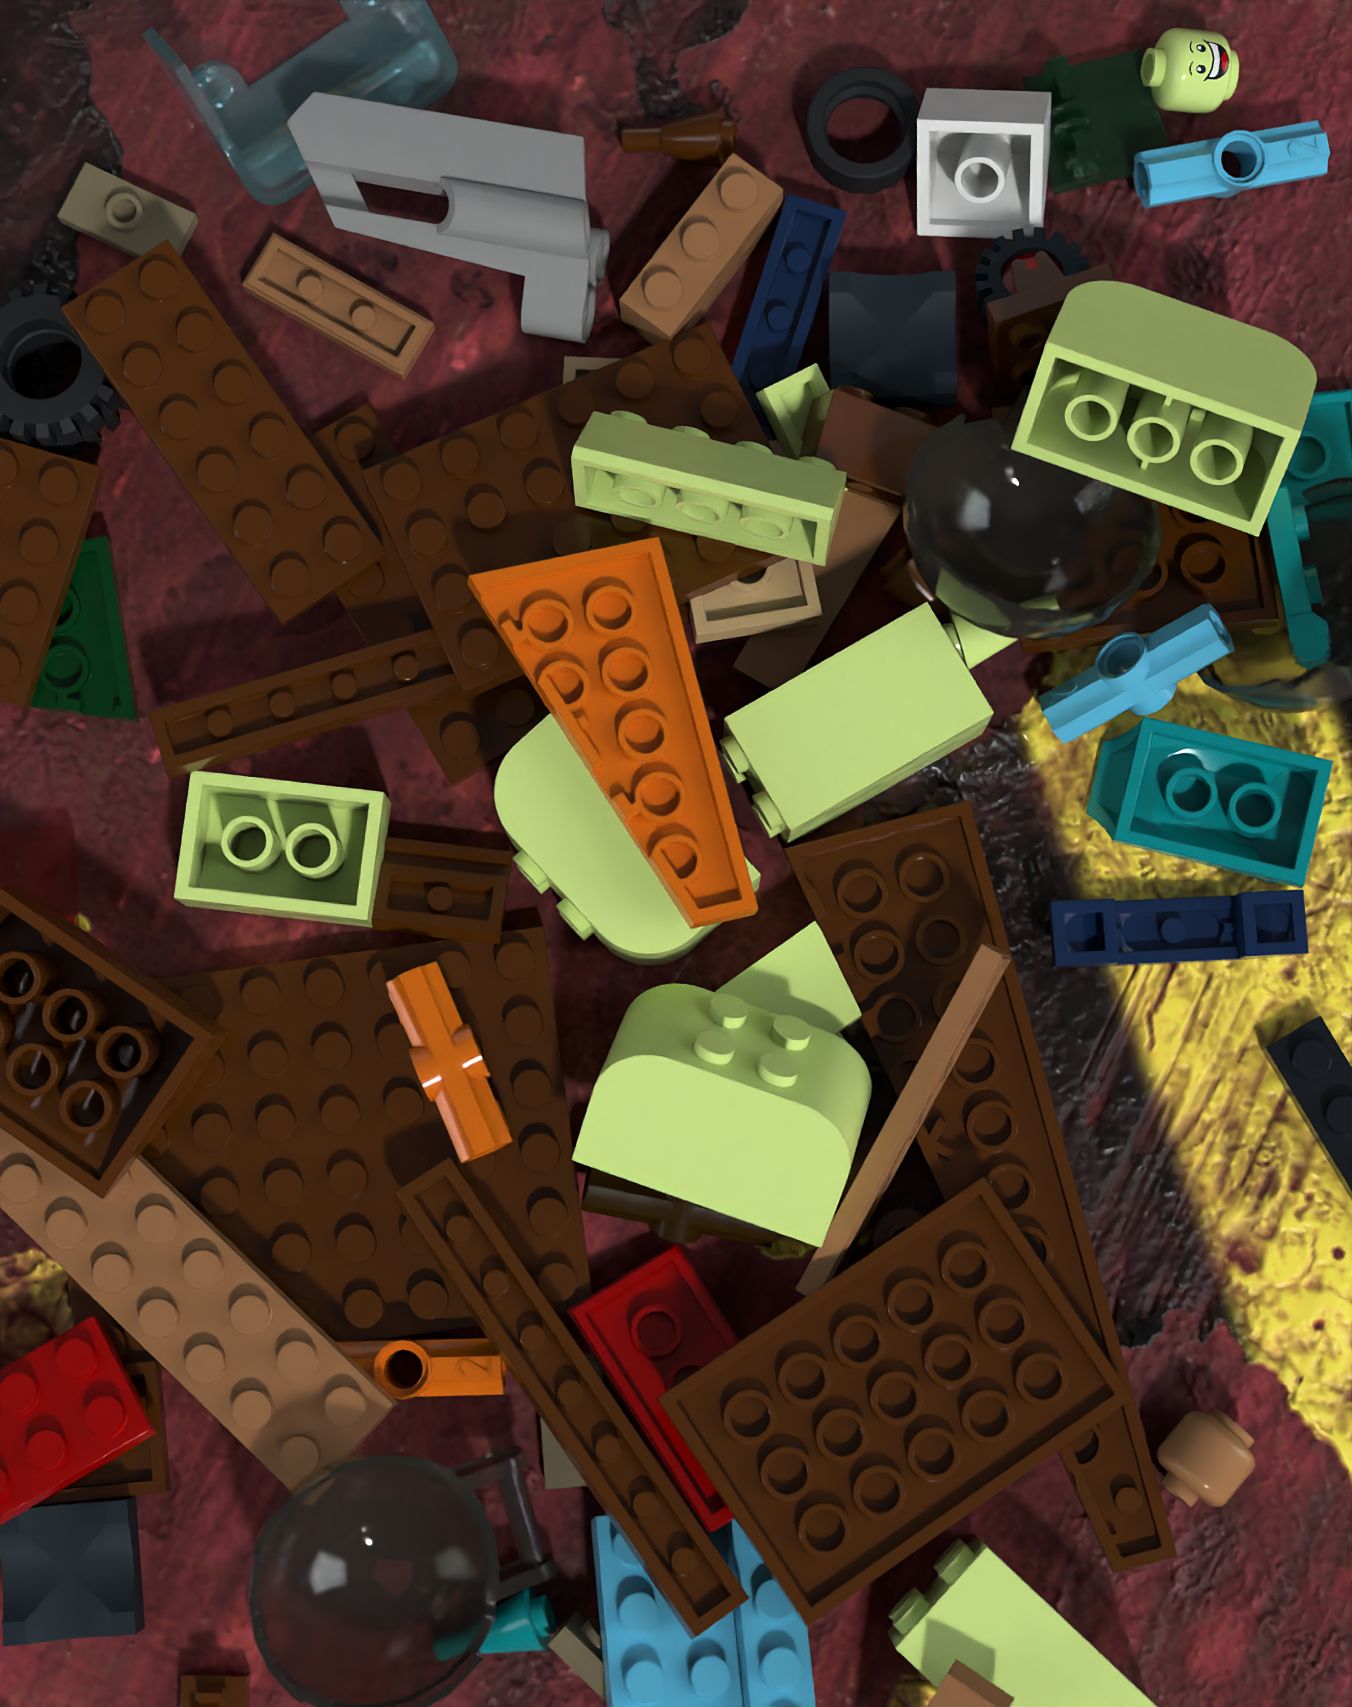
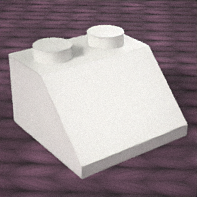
M926 89L917 118V235L998 238L1003 235L1005 239H1013L1012 230L1023 228L1025 238L1034 237V227H1043L1050 154L1051 92Z

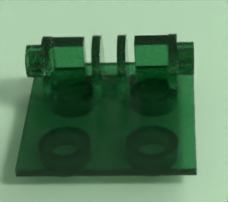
M1142 49L1077 65H1069L1066 56H1057L1043 63L1044 73L1022 78L1025 91L1051 92L1048 177L1053 195L1133 176L1134 156L1137 153L1169 147L1158 105L1152 98L1151 86H1144L1142 83L1141 66L1144 57Z

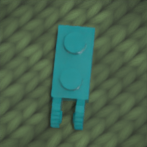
M1288 486L1278 488L1266 517V523L1290 647L1294 651L1292 657L1296 659L1295 664H1299L1300 669L1305 668L1307 672L1309 670L1316 672V669H1323V665L1328 664L1327 659L1331 657V654H1329V651H1331V647H1329L1331 640H1329L1330 634L1327 621L1314 614L1310 605L1322 602V595L1316 565L1303 566L1298 542L1310 540L1304 503L1291 505Z

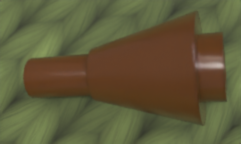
M719 106L665 122L662 126L624 127L622 130L623 152H662L663 155L721 169L727 161V156H731L732 153L737 155V121L735 118H727L724 107Z
M904 544L878 570L885 578V581L878 590L911 609H915L928 602L941 625L951 622L949 609H961L953 602L955 600L953 594L923 544L913 552Z

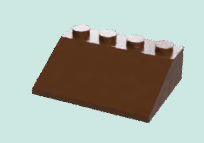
M0 886V1128L101 1199H105L196 1084L230 1031L23 888Z

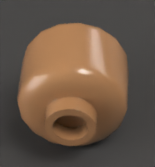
M1215 1407L1208 1414L1199 1410L1189 1411L1157 1449V1459L1160 1465L1168 1472L1160 1483L1190 1508L1198 1499L1209 1506H1223L1254 1470L1255 1458L1249 1448L1255 1441L1236 1422Z

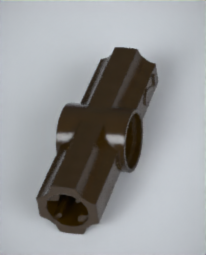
M587 1167L581 1198L582 1211L647 1223L648 1228L654 1234L675 1243H693L700 1240L702 1235L769 1248L776 1241L778 1233L593 1167Z

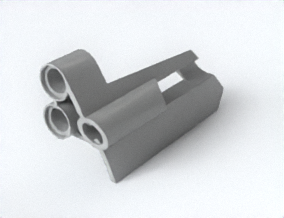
M313 92L287 121L288 127L335 228L525 276L521 309L522 331L527 334L583 344L587 342L595 315L596 287L602 283L607 268L610 235L608 230L590 227L586 199L584 137L320 92ZM355 181L448 197L449 208L447 216L440 224H433L370 213Z

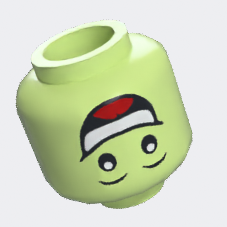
M1173 28L1164 32L1155 48L1147 49L1141 66L1143 85L1150 86V92L1155 104L1167 111L1197 114L1213 112L1220 106L1223 100H1228L1233 95L1239 76L1237 53L1230 49L1225 37L1213 31Z

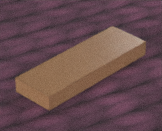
M275 233L270 237L242 283L244 291L403 381L435 330L434 323Z

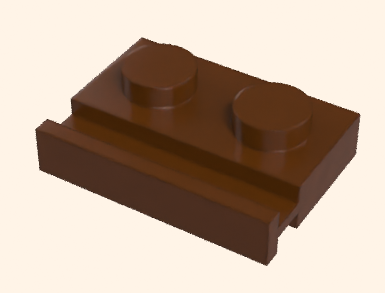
M386 837L383 862H381L371 918L373 930L500 945L509 889L508 884L513 864L512 851Z

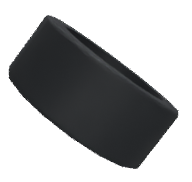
M855 66L833 74L816 90L807 109L805 149L813 168L828 184L848 193L874 194L896 185L911 171L917 158V118L921 106L915 92L898 75L879 67ZM855 98L874 99L887 105L896 114L900 124V139L895 150L885 159L875 163H855L839 156L831 146L827 136V127L833 111L841 103Z

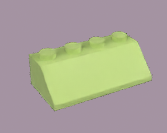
M593 411L575 443L571 455L576 506L730 542L735 545L824 567L826 565L844 497L847 472L836 470L835 466L826 460L810 456L801 457L798 460L773 455L769 448L750 441H740L735 445L711 440L705 432L688 426H676L673 430L649 425L641 416L627 411H613L610 415Z

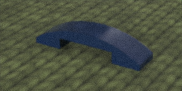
M1304 890L1241 892L1232 896L1115 901V898L1051 901L1048 903L1053 967L1167 965L1273 958L1309 953Z

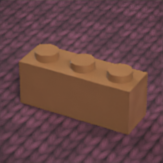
M732 153L619 299L621 322L652 345L667 339L670 341L674 336L693 329L781 215L783 188Z

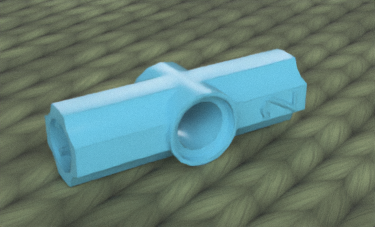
M1315 120L1254 132L1235 130L1221 138L1139 152L1134 156L1133 180L1136 195L1142 201L1144 209L1211 196L1228 198L1244 190L1321 177L1328 173L1330 149L1327 133L1322 130L1319 121ZM1223 151L1234 154L1241 165L1239 178L1230 176L1223 169L1221 164V154Z
M1207 603L1144 638L1135 632H1124L1114 636L1100 649L1094 666L1039 696L1042 713L1048 720L1053 733L1065 744L1127 710L1136 715H1149L1157 712L1173 697L1177 688V682L1235 651L1231 635L1224 626L1220 615L1210 603Z

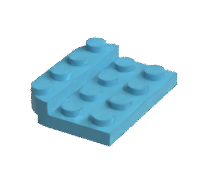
M595 1516L591 1520L607 1707H816L807 1626L802 1623L735 1519L708 1537L750 1599L692 1640L609 1517Z

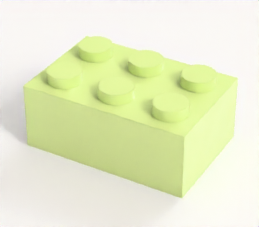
M193 771L190 775L174 898L189 907L372 928L371 918L381 862H383L385 853V840L388 832L391 802L386 794L380 791Z

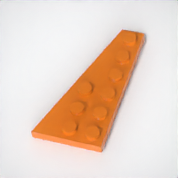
M654 537L468 575L467 585L690 929L755 915L758 910L757 901L660 538Z

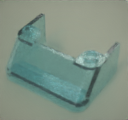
M338 0L348 18L346 22L249 87L242 76L228 63L209 61L189 71L185 63L153 27L142 35L185 105L244 188L255 200L262 204L279 205L292 199L315 183L287 124L289 118L313 92L423 110L451 89L458 73L457 59L426 0Z

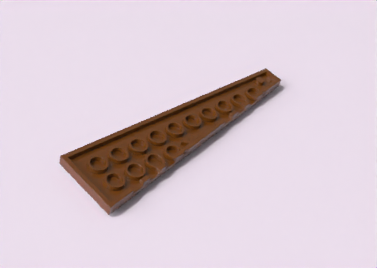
M970 801L952 804L784 848L783 852L813 918L820 927L862 1015L859 1019L896 1100L901 1095L982 944H992L1011 954L1009 957L1011 958L1010 963L914 1139L943 1203L979 1178L985 1177L1133 1397L1130 1401L1057 1451L1111 1571L1119 1573L1178 1557Z

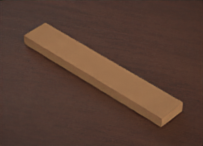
M982 944L832 1220L822 1247L817 1248L795 1290L807 1296L841 1273L845 1268L1010 963L1011 958L1009 957L1011 954L992 944Z

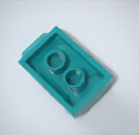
M1143 716V719L1126 733L1103 742L1086 814L1090 815L1106 830L1113 842L1252 876L1265 884H1285L1302 888L1307 876L1333 761Z

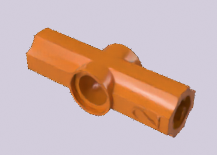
M437 961L411 969L386 982L389 997L412 1047L408 1048L416 1073L430 1102H436L461 1163L464 1164L514 1142L498 1100H496L487 1080L491 1074L469 1023L464 1024Z
M410 1337L398 1340L335 1341L387 1393L396 1399L506 1394L507 1366L487 1337L437 1339ZM400 1350L411 1351L421 1360L422 1376L414 1386L402 1385L392 1375V1359Z

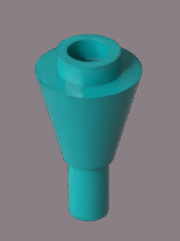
M526 1586L474 1621L472 1626L435 1638V1651L439 1661L445 1664L477 1652L491 1654L548 1650L550 1635L557 1632L556 1616L546 1595L537 1596L530 1586Z

